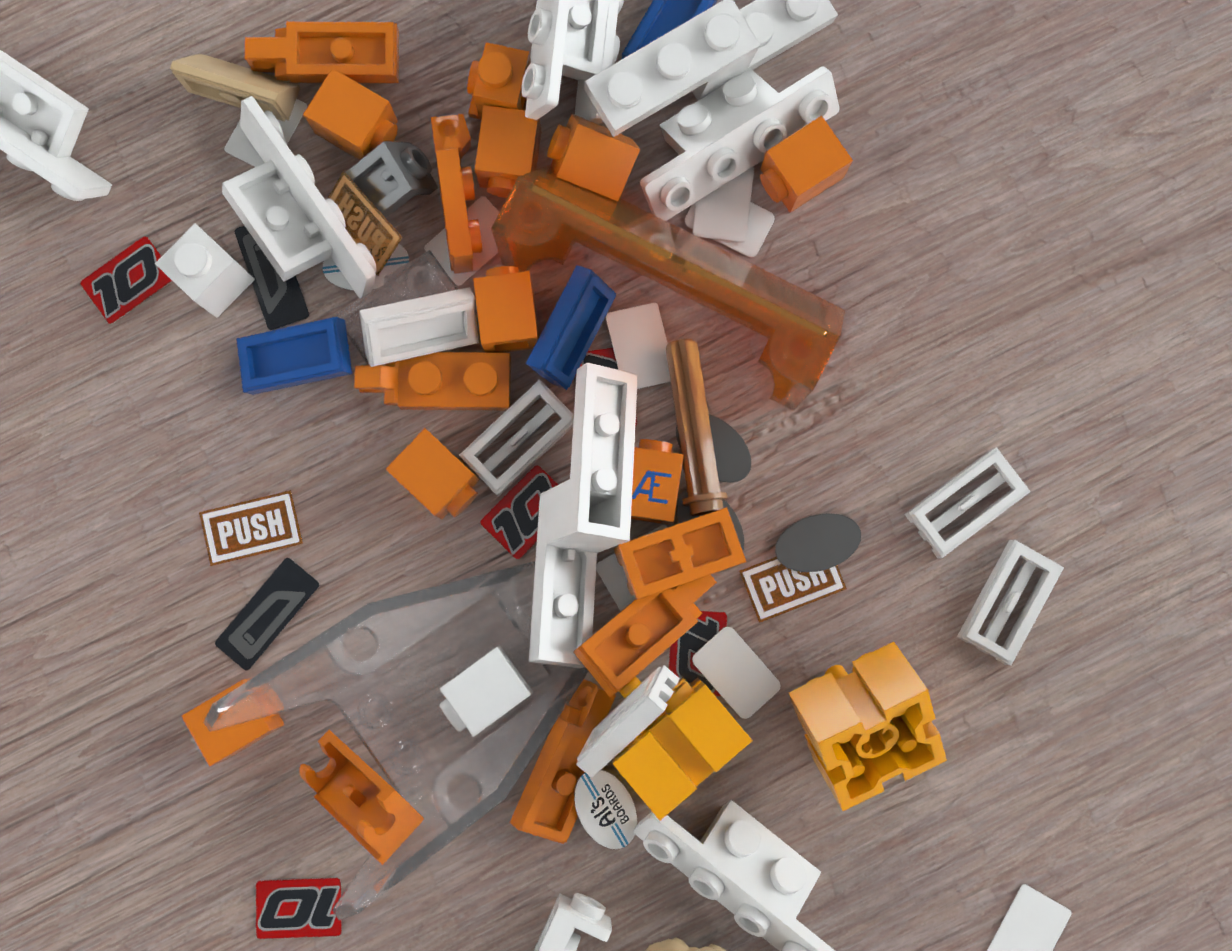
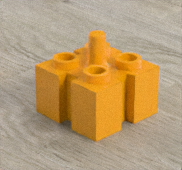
M895 642L873 652L865 653L857 660L852 661L853 667L850 674L846 672L843 666L833 665L826 670L824 676L814 678L805 685L788 692L798 720L806 732L804 736L813 760L842 811L884 792L882 783L899 774L906 781L947 761L940 733L932 723L936 718L929 691Z
M635 676L619 692L626 698L642 682ZM698 677L690 684L684 678H681L672 689L674 692L666 702L667 707L665 711L612 759V764L659 821L697 790V786L714 771H719L753 741L706 684Z

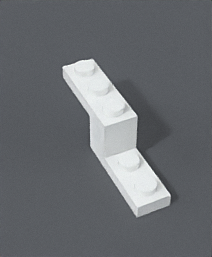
M723 0L585 81L583 89L608 130L615 137L691 91L697 100L702 99L723 86L731 78L739 76L750 68L754 70L832 24L838 14L829 0H755L740 10L733 0Z
M586 363L577 369L570 479L540 494L529 662L574 668L585 667L573 651L593 635L597 553L630 541L638 374Z

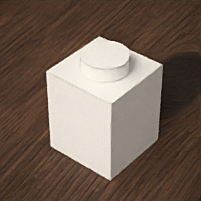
M196 223L155 263L193 301L216 318L255 280Z
M498 646L442 686L440 691L446 699L439 705L447 719L458 732L467 727L474 737L529 697L533 691L503 648Z

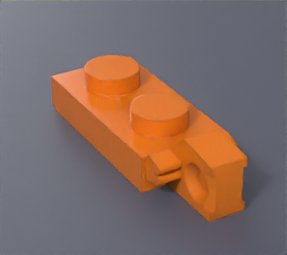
M286 21L285 28L275 29V37H245L244 58L252 71L275 73L276 80L289 81L290 83H323L332 68L357 83H399V29L397 23Z
M464 114L431 117V127L451 271H454V274L473 272V253L482 252V240L479 220H468L465 202L475 200L471 166H460L462 157L471 148V137Z
M437 352L387 363L385 366H355L354 388L359 389L360 393H384V404L398 406L401 410L506 411L510 408L511 355L510 353Z
M711 575L639 600L635 599L575 649L573 653L609 697H611L698 622L697 618L702 612L694 602L717 582Z
M582 678L569 701V705L565 704L560 710L559 716L556 717L509 823L516 829L561 844L567 842L578 818L574 801L575 787L581 775L585 773L576 765L578 762L577 758L592 730L608 715L616 694L609 697L600 685Z

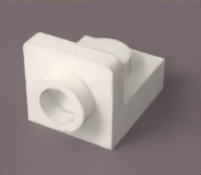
M559 893L534 951H576L581 936L573 932L575 928L607 942L612 932L611 918L604 915L606 908L598 901L583 894L575 893L571 899Z

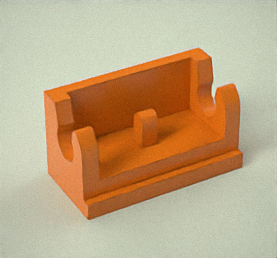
M727 507L623 544H618L614 548L617 561L620 566H623L627 577V588L631 596L635 595L636 600L746 562Z
M328 730L318 740L323 753L330 758L328 765L323 770L315 772L309 765L301 764L299 767L300 776L317 792L314 798L383 865L420 825L424 818L391 785L333 732Z

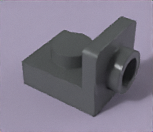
M383 141L338 178L340 182L345 175L383 219L387 218L415 195H430L438 189L435 180L430 174L432 168L428 158L410 142ZM345 183L342 188L345 193L349 194V200L353 199L355 201L354 208L358 206L364 212L362 222L368 216L371 220L367 226H370L372 222L378 225L380 221Z

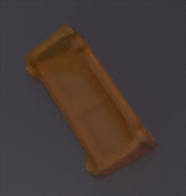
M551 164L518 176L491 227L502 265L518 267L519 272L530 271L533 265L544 260H553L563 265L574 243L577 242L769 338L757 363L767 367L772 375L773 392L769 399L793 411L814 390L841 336L845 315L844 309L621 198L617 202L557 178Z

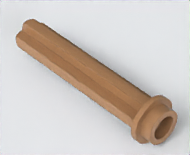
M680 339L667 344L666 354L681 452L684 454L683 465L688 497L683 499V505L689 506L691 516H703L723 509V501L727 500L728 496L726 492L720 491L698 345L692 339Z

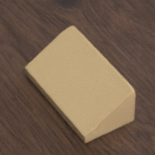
M195 54L174 60L170 67L175 77L190 93L241 108V100L253 96L263 112L268 110L273 113L276 119L284 122L285 120L289 121L300 91V86L297 83L276 80V77L273 75L252 71L250 68L203 54Z

